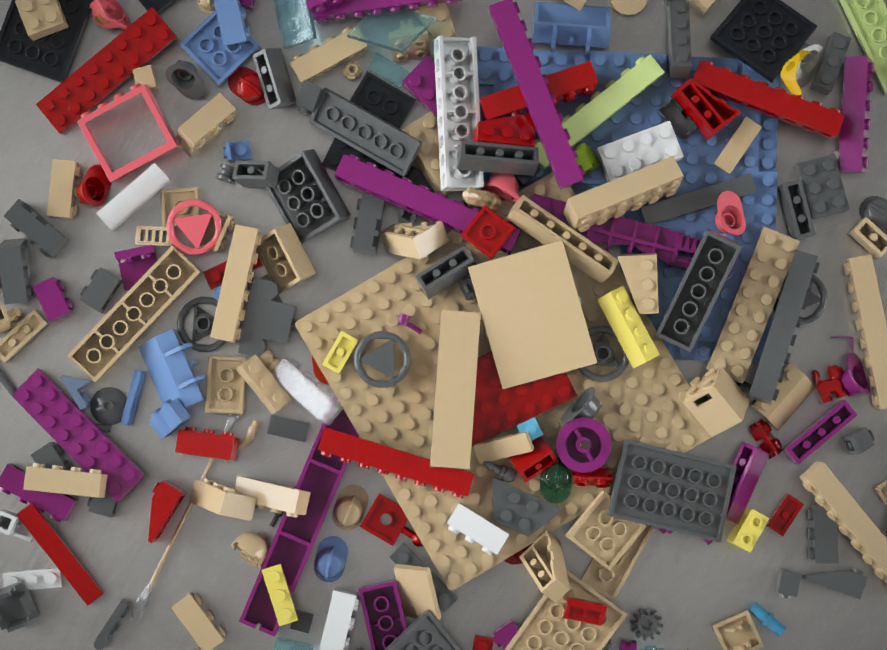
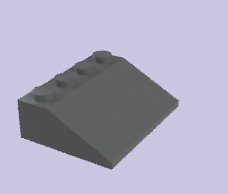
M314 149L302 151L278 168L280 171L277 186L266 187L286 224L291 223L301 244L351 216Z

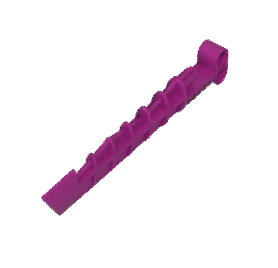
M533 194L529 198L569 226L563 214L567 202L538 194ZM611 217L601 225L594 224L584 232L577 231L594 244H606L605 250L607 251L611 244L629 245L627 254H631L633 247L645 253H656L657 259L668 264L671 268L675 265L688 269L692 258L678 255L677 253L681 252L694 256L701 240L697 239V236L690 238L689 234L683 236L682 232L625 217ZM731 269V271H730V273H729L727 279L730 277V275H731V273H732V269Z

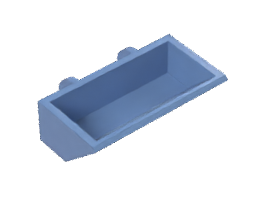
M535 2L533 43L551 44V52H555L556 44L585 46V54H589L590 47L609 48L611 7L585 5L579 11L569 4Z
M174 329L153 337L138 346L162 404L168 399L173 401L177 398L183 407L187 409L205 401L199 382L207 379L204 374L195 376L192 365L196 364V360L189 362L185 352L192 348L193 345L190 342L182 345Z

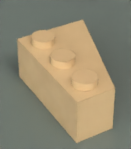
M437 221L434 225L422 222V226H414L413 223H397L379 233L387 253L423 260L429 256L428 254L449 242L443 222Z

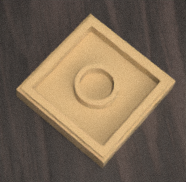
M199 187L160 189L162 227H166L170 212L180 202L189 199L200 200ZM197 206L187 207L176 218L201 215V208ZM174 221V227H179Z

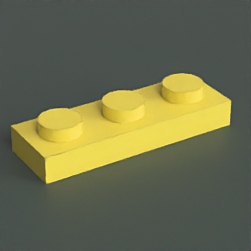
M281 564L262 569L279 626L299 620Z

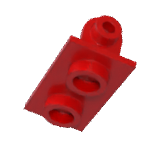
M761 418L757 422L758 425L756 423L750 425L749 432L756 442L761 439L765 441L759 447L770 454L769 459L776 456L775 452L777 455L782 452V444L777 437L774 438L772 435V429L767 421L764 422Z
M598 468L594 470V474L572 470L573 478L571 484H576L579 487H586L588 485L596 486L597 488L610 487L613 479L612 470Z

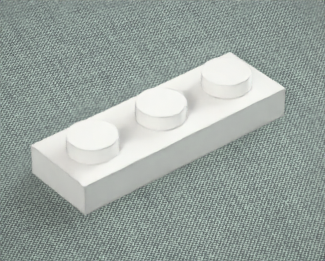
M58 568L2 573L3 588L20 581H24L28 590L63 587L62 573Z

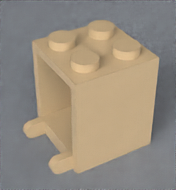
M720 366L717 369H710L701 378H694L690 382V387L686 392L683 403L708 434L713 437L742 422L750 400L726 370ZM709 393L712 398L709 399L706 394Z

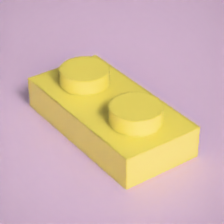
M341 331L322 365L340 374L359 340Z

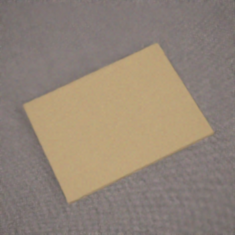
M563 240L468 267L503 389L597 363Z

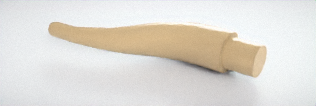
M253 420L245 437L239 442L237 452L254 440L260 422Z

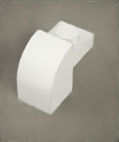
M1 509L0 532L32 542L34 537L16 516L17 513Z

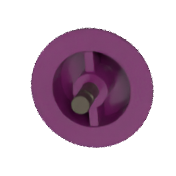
M581 417L569 421L561 428L556 440V450L560 460L566 467L576 472L586 473L600 468L606 462L611 451V439L608 431L601 423L591 418Z

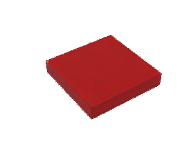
M484 205L462 232L461 237L492 260L516 228Z

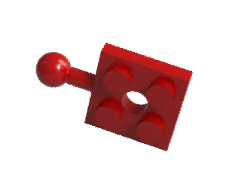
M379 493L359 527L392 546L400 533L411 538L415 546H423L416 532L405 526L408 518L401 506ZM383 514L391 516L392 521L389 525L381 523L380 518Z

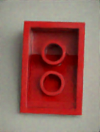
M169 480L158 482L152 491L155 494L152 497L148 536V542L150 543L158 541L187 494V491Z

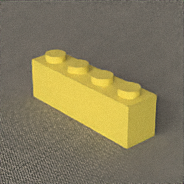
M624 286L597 299L633 368L660 355Z

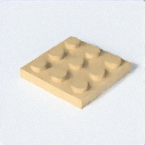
M602 490L565 536L610 571L646 528V525L607 516L611 497Z

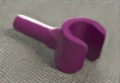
M403 313L400 314L398 319L400 325L411 328L418 334L422 333L421 329L409 323L411 316Z

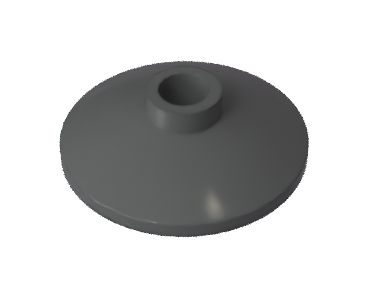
M105 387L98 390L90 402L92 416L101 424L115 425L120 423L127 397L121 390L113 387ZM108 402L111 404V409L109 410L105 408V404Z

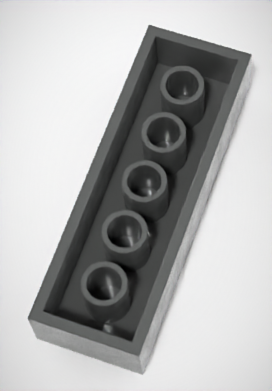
M707 228L655 336L684 350L692 351L743 244Z

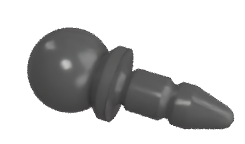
M489 461L483 462L489 470L496 472L499 478L502 477L505 482H513L517 477V472L512 467H506L504 464L499 466Z

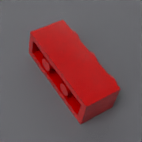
M185 427V430H178L176 453L236 461L239 438L233 437L234 433L222 432V435H217L214 430L204 429L203 432H196L197 428Z

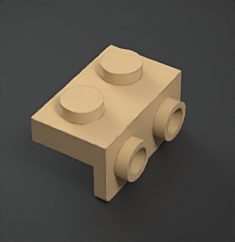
M218 211L222 219L223 229L216 246L211 250L219 253V250H223L227 243V239H225L227 231H232L235 222L232 221L233 216ZM211 216L201 241V246L212 240L215 234L213 216Z

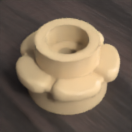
M349 61L344 65L343 74L348 79L355 80L361 75L362 70L358 62Z

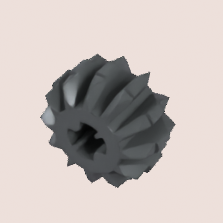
M646 607L645 613L639 608V616L636 613L632 614L636 621L630 620V624L636 626L632 627L631 631H638L636 633L637 638L643 634L644 641H647L648 635L653 640L655 639L654 632L658 635L661 634L657 627L663 628V624L657 622L661 621L662 617H655L657 615L656 610H653L650 614L649 607ZM645 619L648 621L651 620V623H649V628H646L645 626L642 628Z

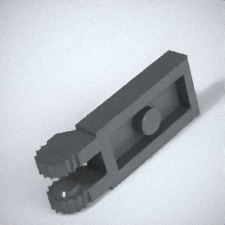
M122 599L95 639L96 641L93 643L95 649L103 650L109 641L108 634L113 635L119 626L116 622L120 617L123 619L129 611V608H127L129 602Z

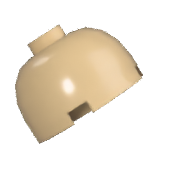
M254 532L242 533L231 544L234 551L238 548L240 551L238 555L253 567L258 565L259 569H261L270 548L266 542L268 540L267 537L260 532L258 534Z

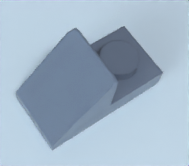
M69 376L60 377L79 409L86 410L89 408L88 402L90 399L81 390L93 381Z

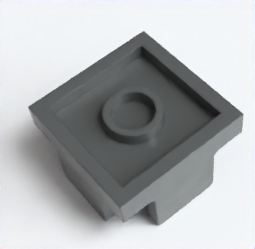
M24 581L0 589V627L2 630L7 629L8 633L25 627L29 620L38 617L39 613Z

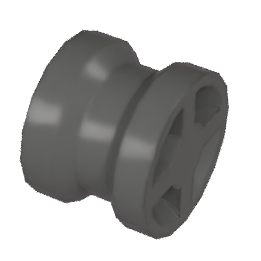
M220 163V172L216 175V178L234 184L235 180L232 179L234 167Z
M402 208L397 215L399 223L414 224L417 219L416 214Z

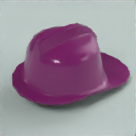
M850 352L847 357L848 368L841 376L843 388L848 396H854L859 393L869 395L871 392L870 386L867 382L862 362L855 353Z

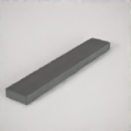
M751 173L641 207L640 210L644 223L653 225L717 205L719 195L727 190L736 193L738 197L755 193L756 188Z

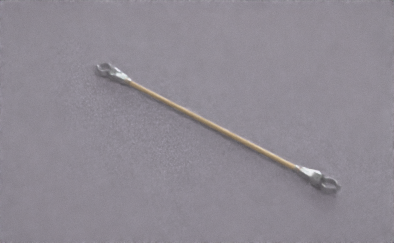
M228 415L224 432H230L233 429L240 415ZM215 458L210 459L200 481L206 478ZM189 502L150 583L144 588L136 601L137 607L135 608L141 607V616L139 618L143 615L142 608H145L149 602L153 588L152 585L193 503ZM132 609L131 612H130V615H131V618H130V619L133 618V615H132L133 609Z

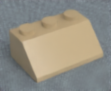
M291 223L274 228L263 236L261 245L257 247V253L271 280L278 284L279 294L301 284L316 274Z
M788 362L782 368L785 374L782 383H777L776 389L779 390L776 401L772 400L771 405L753 400L749 405L777 431L782 428L815 389V386L807 376L791 362Z

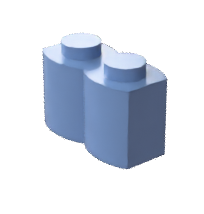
M177 398L173 401L168 399L161 404L162 409L158 408L151 413L152 418L148 421L162 440L171 435L191 417Z

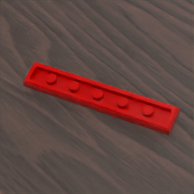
M33 502L16 514L87 606L103 595L100 587Z

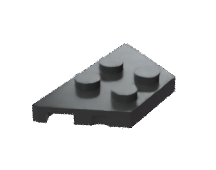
M494 477L492 478L493 521L529 537L561 511V508Z

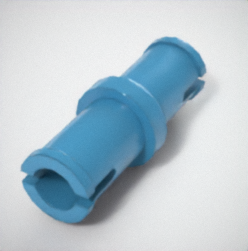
M758 602L754 603L749 609V612L756 616L763 626L766 625L778 637L786 630V627L773 617L774 614L768 613Z

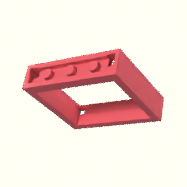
M138 83L130 88L131 91L127 94L122 92L114 96V101L110 103L105 101L99 104L96 111L91 112L89 110L81 114L82 118L77 120L110 182L126 176L180 146L150 88L146 84L141 85ZM142 93L168 142L113 171L87 123Z

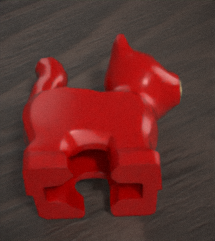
M828 365L827 373L830 379L822 381L820 373L817 370L812 371L814 384L817 392L821 395L823 404L833 401L832 397H830L833 392L836 393L837 398L847 395L841 380V376L844 373L843 367Z

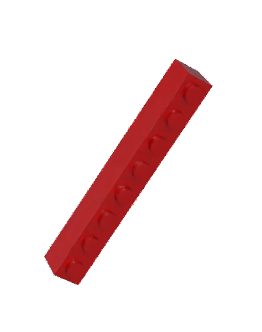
M707 60L699 61L692 80L709 90L711 94L831 139L838 136L845 117L839 109L830 107V109L825 108L818 101L809 102L804 100L805 97L801 95L788 94L785 89L780 87L774 89L769 87V84L764 81L758 80L756 82L750 80L751 77L748 75L734 74L731 69L715 67L713 62Z
M324 427L317 449L321 450V455L332 458V455L340 456V461L349 464L353 460L359 462V467L369 469L372 466L378 468V473L388 475L391 472L396 474L395 478L407 481V478L415 480L414 484L423 487L426 484L434 486L433 490L444 493L446 489L452 491V496L462 499L464 495L468 496L475 475L474 473L457 468L430 467V459Z

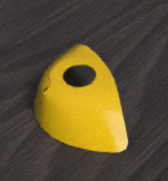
M801 50L786 62L780 73L784 84L794 95L802 94L796 81V72L800 60L809 51Z

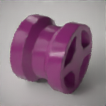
M620 639L619 650H637L636 640L626 642Z

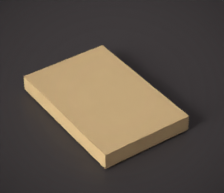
M208 357L205 413L244 415L246 381L236 368L244 363L247 357Z
M396 564L393 569L405 617L418 618L424 611L429 610L436 620L439 621L441 613L430 568Z

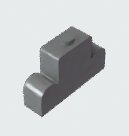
M254 277L238 353L260 356L267 350L265 339L287 343L290 340L291 331H295V323L297 321L294 319L296 306L273 300L279 294V286L276 282Z

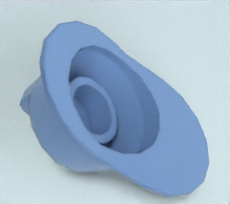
M337 536L326 537L317 548L314 571L316 576L322 581H336L344 572L348 548L341 538Z

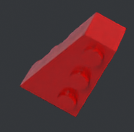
M691 78L670 96L681 106L684 114L688 115L695 123L698 131L706 140H709L741 113L740 110H735L726 104V101L723 99H718L709 90Z

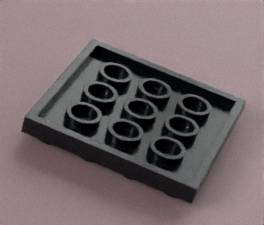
M741 0L711 35L710 40L772 83L780 74L786 62L795 56L798 50L814 33L817 25L781 0Z

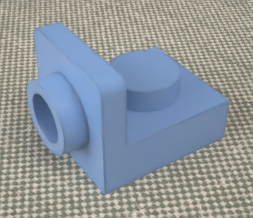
M249 140L225 142L226 147H223L224 159L227 158L229 163L252 160Z

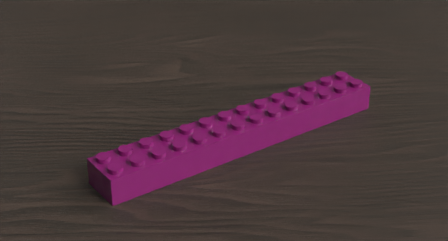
M335 394L295 489L311 492L306 515L298 514V517L295 518L286 516V512L284 513L239 622L256 628L257 624L260 623L259 630L274 637L279 629V624L262 569L281 564L291 597L293 596L348 463L339 460L340 456L332 455V458L321 455V450H317L324 427L359 437Z

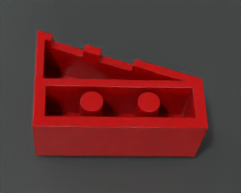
M530 113L481 121L477 123L473 132V141L535 147V126Z

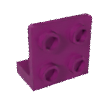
M154 245L114 252L115 260L119 263L125 291L130 290L158 261Z

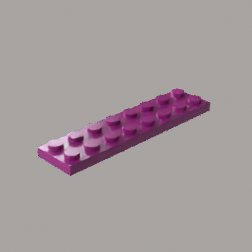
M37 368L12 395L87 473H89L90 469L101 470V474L107 475L105 492L116 503H119L145 476L41 369Z

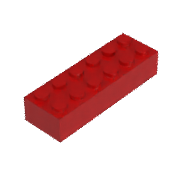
M591 61L546 75L549 83L547 89L549 93H553L556 100L554 106H557V102L563 100L564 103L573 101L575 96L581 94L583 97L591 95L598 84ZM519 85L481 97L479 101L484 121L529 113Z

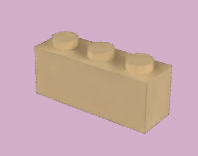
M61 159L52 160L47 207L48 217L73 220L74 215L76 216L77 180L81 177V166H79L78 162Z
M256 354L236 368L271 414L277 412L292 400Z
M191 592L173 605L171 609L201 650H212L226 639L224 636L226 632L220 625L217 626L213 621L214 616L210 610L203 608L201 605L203 601L199 595H194Z

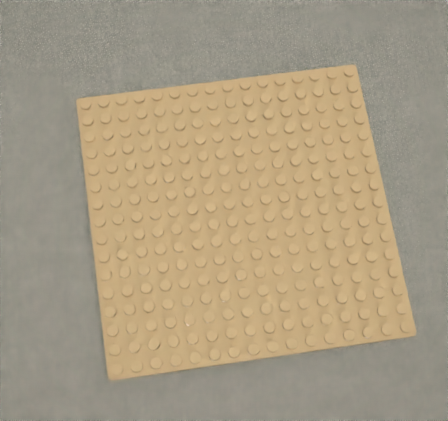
M553 172L518 192L519 197L524 195L528 199L533 194H538L567 202L568 198L575 196L571 186L563 190L559 189ZM504 200L497 210L492 211L508 222L509 220L506 217L516 202ZM518 227L520 236L512 254L543 246L544 244ZM453 230L447 233L449 242L428 254L427 258L418 260L406 257L295 323V327L360 438L426 459H431L441 311L481 312L476 296L466 300L458 282L428 300L418 286L415 276L464 245L475 259L476 264L491 260L463 239L460 233ZM595 244L611 255L609 250H605V244ZM498 251L492 260L509 254ZM569 262L578 296L581 297V307L588 329L595 326L611 327L597 299L621 286H624L639 314L628 283L618 265H616L611 276L601 284ZM469 274L468 276L464 277L463 279H461L460 281H462V280H464V279L470 277V274ZM403 313L411 316L409 323L421 329L422 333L418 334L411 328L400 325L398 323L400 314ZM639 314L660 355L635 368L629 362L625 371L618 378L608 382L592 381L582 375L578 369L567 371L566 373L577 396L535 416L543 433L542 438L550 447L558 462L525 483L518 472L513 482H505L502 477L499 478L496 472L489 470L483 463H479L472 446L470 469L465 471L475 475L468 496L464 495L463 499L452 496V491L446 489L444 493L433 490L434 486L426 484L423 487L414 484L415 480L410 478L404 481L395 478L396 474L391 472L388 475L382 474L449 590L458 588L534 543L546 530L551 533L583 514L602 490L611 497L623 439L686 453L711 438L684 405L686 392L690 386L662 339L655 336L657 331L647 314ZM482 315L480 317L478 357L492 351ZM343 331L359 341L340 374H337L322 364L340 332ZM377 331H387L398 335L405 341L411 355L410 368L404 379L388 388H377L368 385L359 377L354 366V353L359 342L367 335ZM597 333L590 337L592 346L595 344L601 333ZM605 333L619 364H621L623 350L619 341L610 334ZM375 339L371 341L364 349L361 358L391 340ZM394 342L395 377L403 365L404 357L400 348ZM361 362L369 377L375 380L392 379ZM600 365L585 366L597 375H606L618 368ZM590 387H594V395L602 403L601 409L593 419L606 428L611 439L609 457L600 467L612 470V483L610 487L597 488L591 485L579 487L576 484H571L573 478L572 470L562 463L556 450L558 433L566 424L560 420L562 415ZM514 426L485 441L517 434L519 432L516 426ZM509 457L490 461L499 466L504 464L506 467L515 469ZM494 477L561 508V511L529 537L493 521L492 478ZM458 503L509 534L498 554L492 553V555H489L482 550L483 546L476 542L473 545L465 540V534L459 532L457 535L448 529L450 525L447 524V521Z

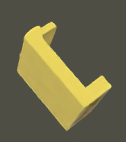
M746 508L739 524L735 523L726 541L751 553L769 518L754 509Z

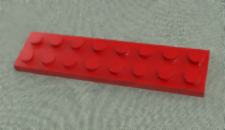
M151 7L36 105L58 133L62 134L76 123L77 120L82 118L81 114L94 108L133 75V69L143 67L173 42L177 36L157 11Z

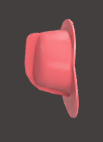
M732 191L722 192L717 200L718 213L715 216V224L724 235H741L746 229L741 200Z

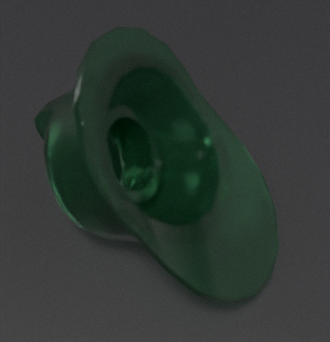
M557 456L558 462L540 473L541 494L545 500L554 504L562 503L569 497L572 485L571 469L566 467Z

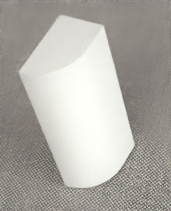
M154 163L96 214L111 230L115 231L158 194L160 189L166 187L171 180Z

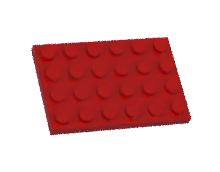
M492 351L478 357L472 447L576 397L577 394L567 373L564 372L503 389Z

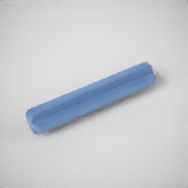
M137 369L134 371L121 419V424L132 425L146 372Z

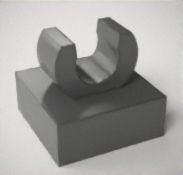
M471 277L458 282L466 300L476 296Z

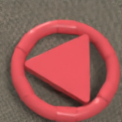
M189 199L180 202L172 209L167 219L166 228L171 243L178 250L188 255H201L209 252L216 246L223 225L218 211L211 204L199 199ZM191 206H197L209 212L208 214L176 218L181 211ZM211 216H213L215 234L212 240L199 248ZM174 221L195 248L179 242L175 236Z

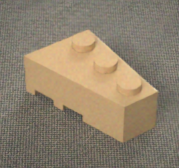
M446 3L438 4L439 6L435 8L421 6L419 10H412L423 27H427L428 35L433 42L439 35L443 37H456Z
M221 93L216 95L178 128L176 138L180 144L179 147L191 158L212 137L217 135L225 124L228 125L233 121L236 108Z
M657 254L617 255L639 314L659 313Z
M203 478V481L195 479L189 502L218 515L251 521L257 498L237 492L234 488L214 482V480Z
M546 530L519 558L540 591L554 602H557L570 590L561 541Z

